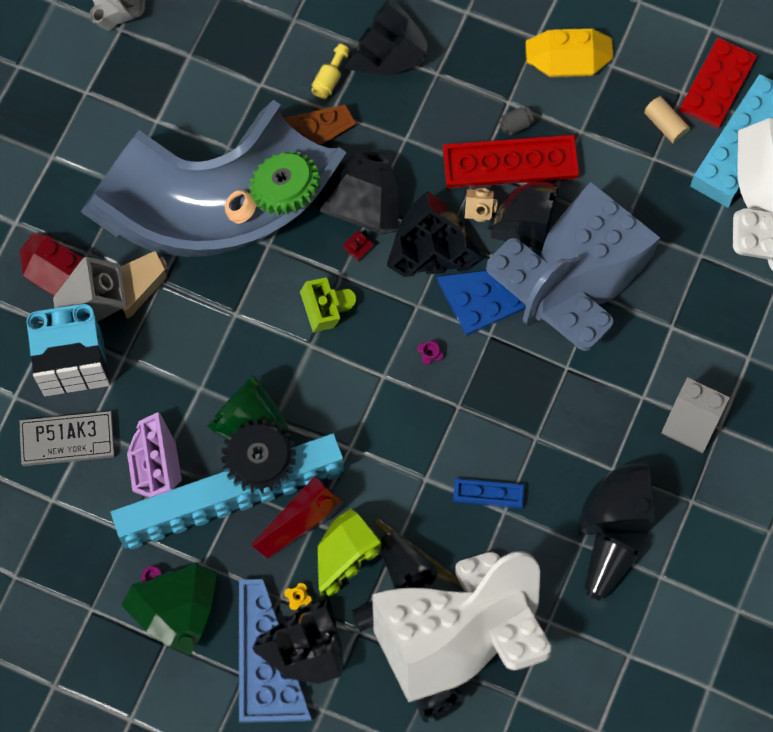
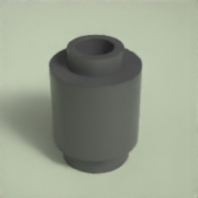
M519 107L502 115L500 126L504 133L513 135L530 127V124L534 123V118L528 107Z

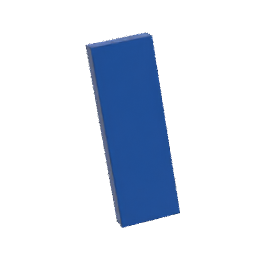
M455 478L453 503L522 509L524 484Z

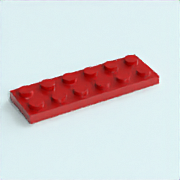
M574 135L443 145L446 188L578 179L579 177Z

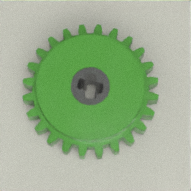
M292 151L284 154V152H281L279 155L273 154L271 158L264 159L265 162L258 165L259 169L257 171H253L255 178H250L252 184L249 186L250 195L256 206H260L263 212L267 210L270 215L273 212H276L277 216H280L281 213L289 215V212L292 211L296 213L297 209L305 208L307 202H312L311 197L317 195L315 189L320 188L318 181H321L317 166L312 159L309 160L308 155L302 157L301 152H298L296 155Z

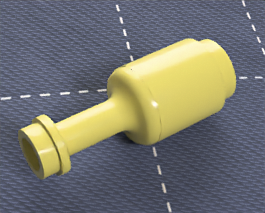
M338 44L335 47L334 51L336 54L331 64L323 65L312 83V93L319 98L327 99L332 94L341 77L338 67L343 58L348 57L350 51L343 44Z

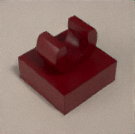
M359 230L343 244V249L357 262H360L374 248V244Z

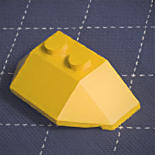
M594 29L548 30L526 41L527 63L533 65L549 77L594 76L608 62L613 60L612 38Z

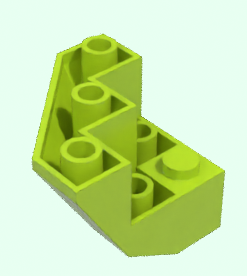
M352 509L339 515L330 524L318 545L319 592L322 598L326 595L330 597L340 590L342 579L345 577L349 579L355 576L360 571L361 561L365 558L367 560L374 558L379 554L378 550L381 549V543L358 513Z

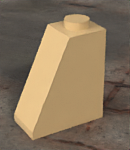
M156 251L120 266L127 305L122 309L126 318H130L167 278L165 270L168 269V266L163 256L159 258Z

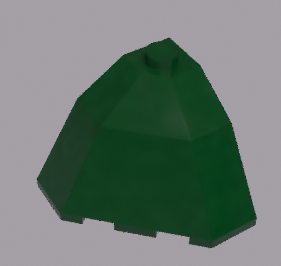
M198 563L187 565L185 569L155 576V579L144 583L132 584L121 606L146 632L167 646L191 655L202 636L211 610L217 572Z

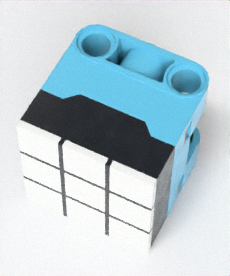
M79 304L36 311L28 316L27 329L33 377L44 397L110 386L103 333L97 323L93 309L89 305ZM37 322H44V323L37 324L36 327L34 328V325H35Z

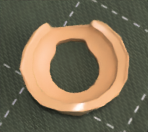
M245 190L233 192L225 203V213L228 219L237 224H241L251 218L256 209V204L250 193ZM243 194L246 199L242 207L232 211L231 202L235 197Z

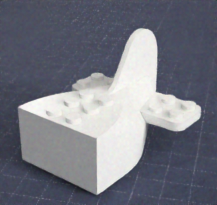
M768 118L738 131V182L748 209L738 210L734 214L733 248L739 255L768 259V264L773 271V118Z
M488 552L459 561L455 567V574L465 593L409 588L372 594L374 633L408 702L454 688L468 681L497 652L505 666L511 670H518L549 659L551 646L534 617L539 601L540 570L537 562L530 554L515 552L500 558L498 554Z

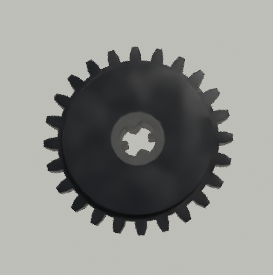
M254 419L253 425H249L245 421L243 429L237 425V433L235 434L230 431L231 440L225 439L224 443L227 448L221 449L222 454L226 455L221 457V461L226 464L223 466L224 472H229L227 478L229 480L235 478L233 481L234 486H238L241 483L242 491L250 487L252 494H254L256 489H259L261 494H264V488L267 487L272 492L273 485L275 484L280 488L281 479L289 480L286 473H293V468L290 465H296V459L292 458L296 456V450L291 449L294 447V441H288L290 434L285 433L283 435L284 428L282 426L276 429L275 422H272L269 426L266 419L262 421V424H258L257 419ZM259 453L260 456L262 454L263 458L258 460V457H256L255 459V454Z

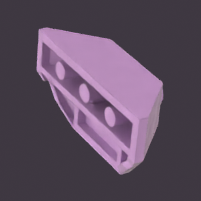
M157 412L138 422L137 431L132 438L127 452L132 491L148 498L165 494L173 490L182 481L176 442L161 414Z

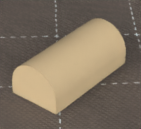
M661 96L654 99L646 107L644 113L672 143H675L690 131V127Z

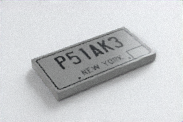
M111 411L19 420L22 466L115 457Z

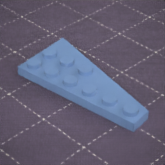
M263 579L239 580V722L312 721L298 680L286 677L254 653L252 649L257 636L278 624Z

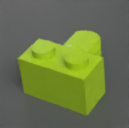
M327 277L306 281L300 290L313 333L334 328L340 320L339 313L350 311L356 302V296L350 289L331 290Z

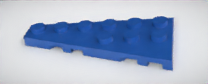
M487 271L437 277V282L466 337L524 311L526 308L522 301L489 275Z

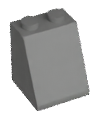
M90 257L83 258L53 297L54 308L87 304L93 309L98 322L126 307L120 264Z
M687 377L661 434L703 453L730 397Z

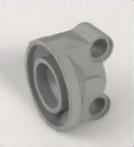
M93 0L95 6L91 9L89 18L93 23L108 31L117 24L141 16L145 9V0Z

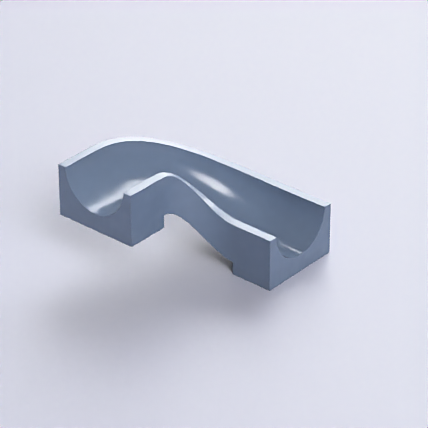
M272 100L258 114L236 149L208 161L192 162L180 159L138 130L122 150L80 212L114 236L118 237L120 235L130 242L151 251L184 257L224 254L244 248L266 238L302 213L323 189L346 152L340 147L334 149L323 147L299 134L284 120L279 110L280 104L275 100ZM292 151L295 155L301 152L302 157L308 155L309 160L312 159L321 178V181H318L320 188L315 189L317 195L311 197L312 202H307L305 208L297 209L296 213L292 211L289 212V215L281 213L280 216H277L276 212L270 215L267 210L263 212L260 206H256L252 217L241 224L234 223L228 219L225 213L226 200L233 192L238 190H245L251 193L249 186L252 185L250 178H255L253 171L259 169L258 165L265 162L264 159L271 158L273 154L279 155L281 152L287 154ZM243 194L235 197L231 202L232 211L242 207L246 199Z

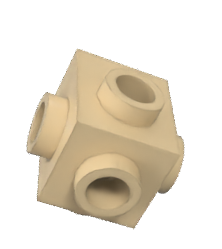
M486 188L467 189L465 218L474 219L478 222L490 220L492 213L497 212V199H493L494 191H489Z

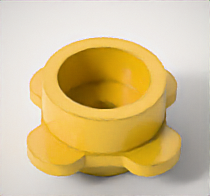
M299 583L293 589L288 588L284 592L285 597L289 599V607L292 610H298V608L308 605L311 601V597L306 592V585L303 583Z

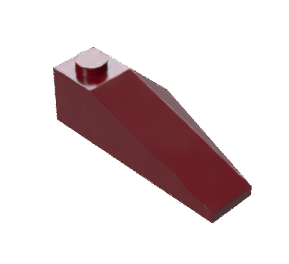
M314 476L254 540L251 546L268 559L330 520L346 502Z

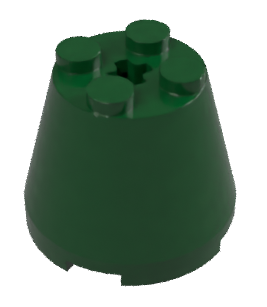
M254 375L222 406L215 415L216 419L207 424V427L213 433L228 440H231L230 431L235 434L237 433V425L243 429L245 421L249 425H253L254 419H257L258 424H262V421L266 419L269 426L272 422H275L276 429L282 426L285 431L288 428L286 419L260 380Z

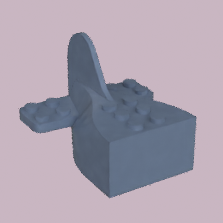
M590 182L552 226L546 237L541 257L520 240L511 238L488 259L486 270L489 275L526 305L523 322L526 325L531 326L537 321L544 320L580 350L589 351L605 336L613 324L612 316L599 305L618 296L651 262L660 237Z

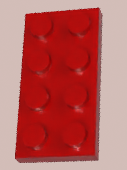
M717 38L681 104L680 111L719 129L757 55Z

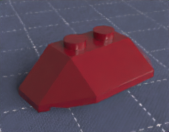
M32 233L20 249L23 277L52 296L56 295L83 259L50 237Z

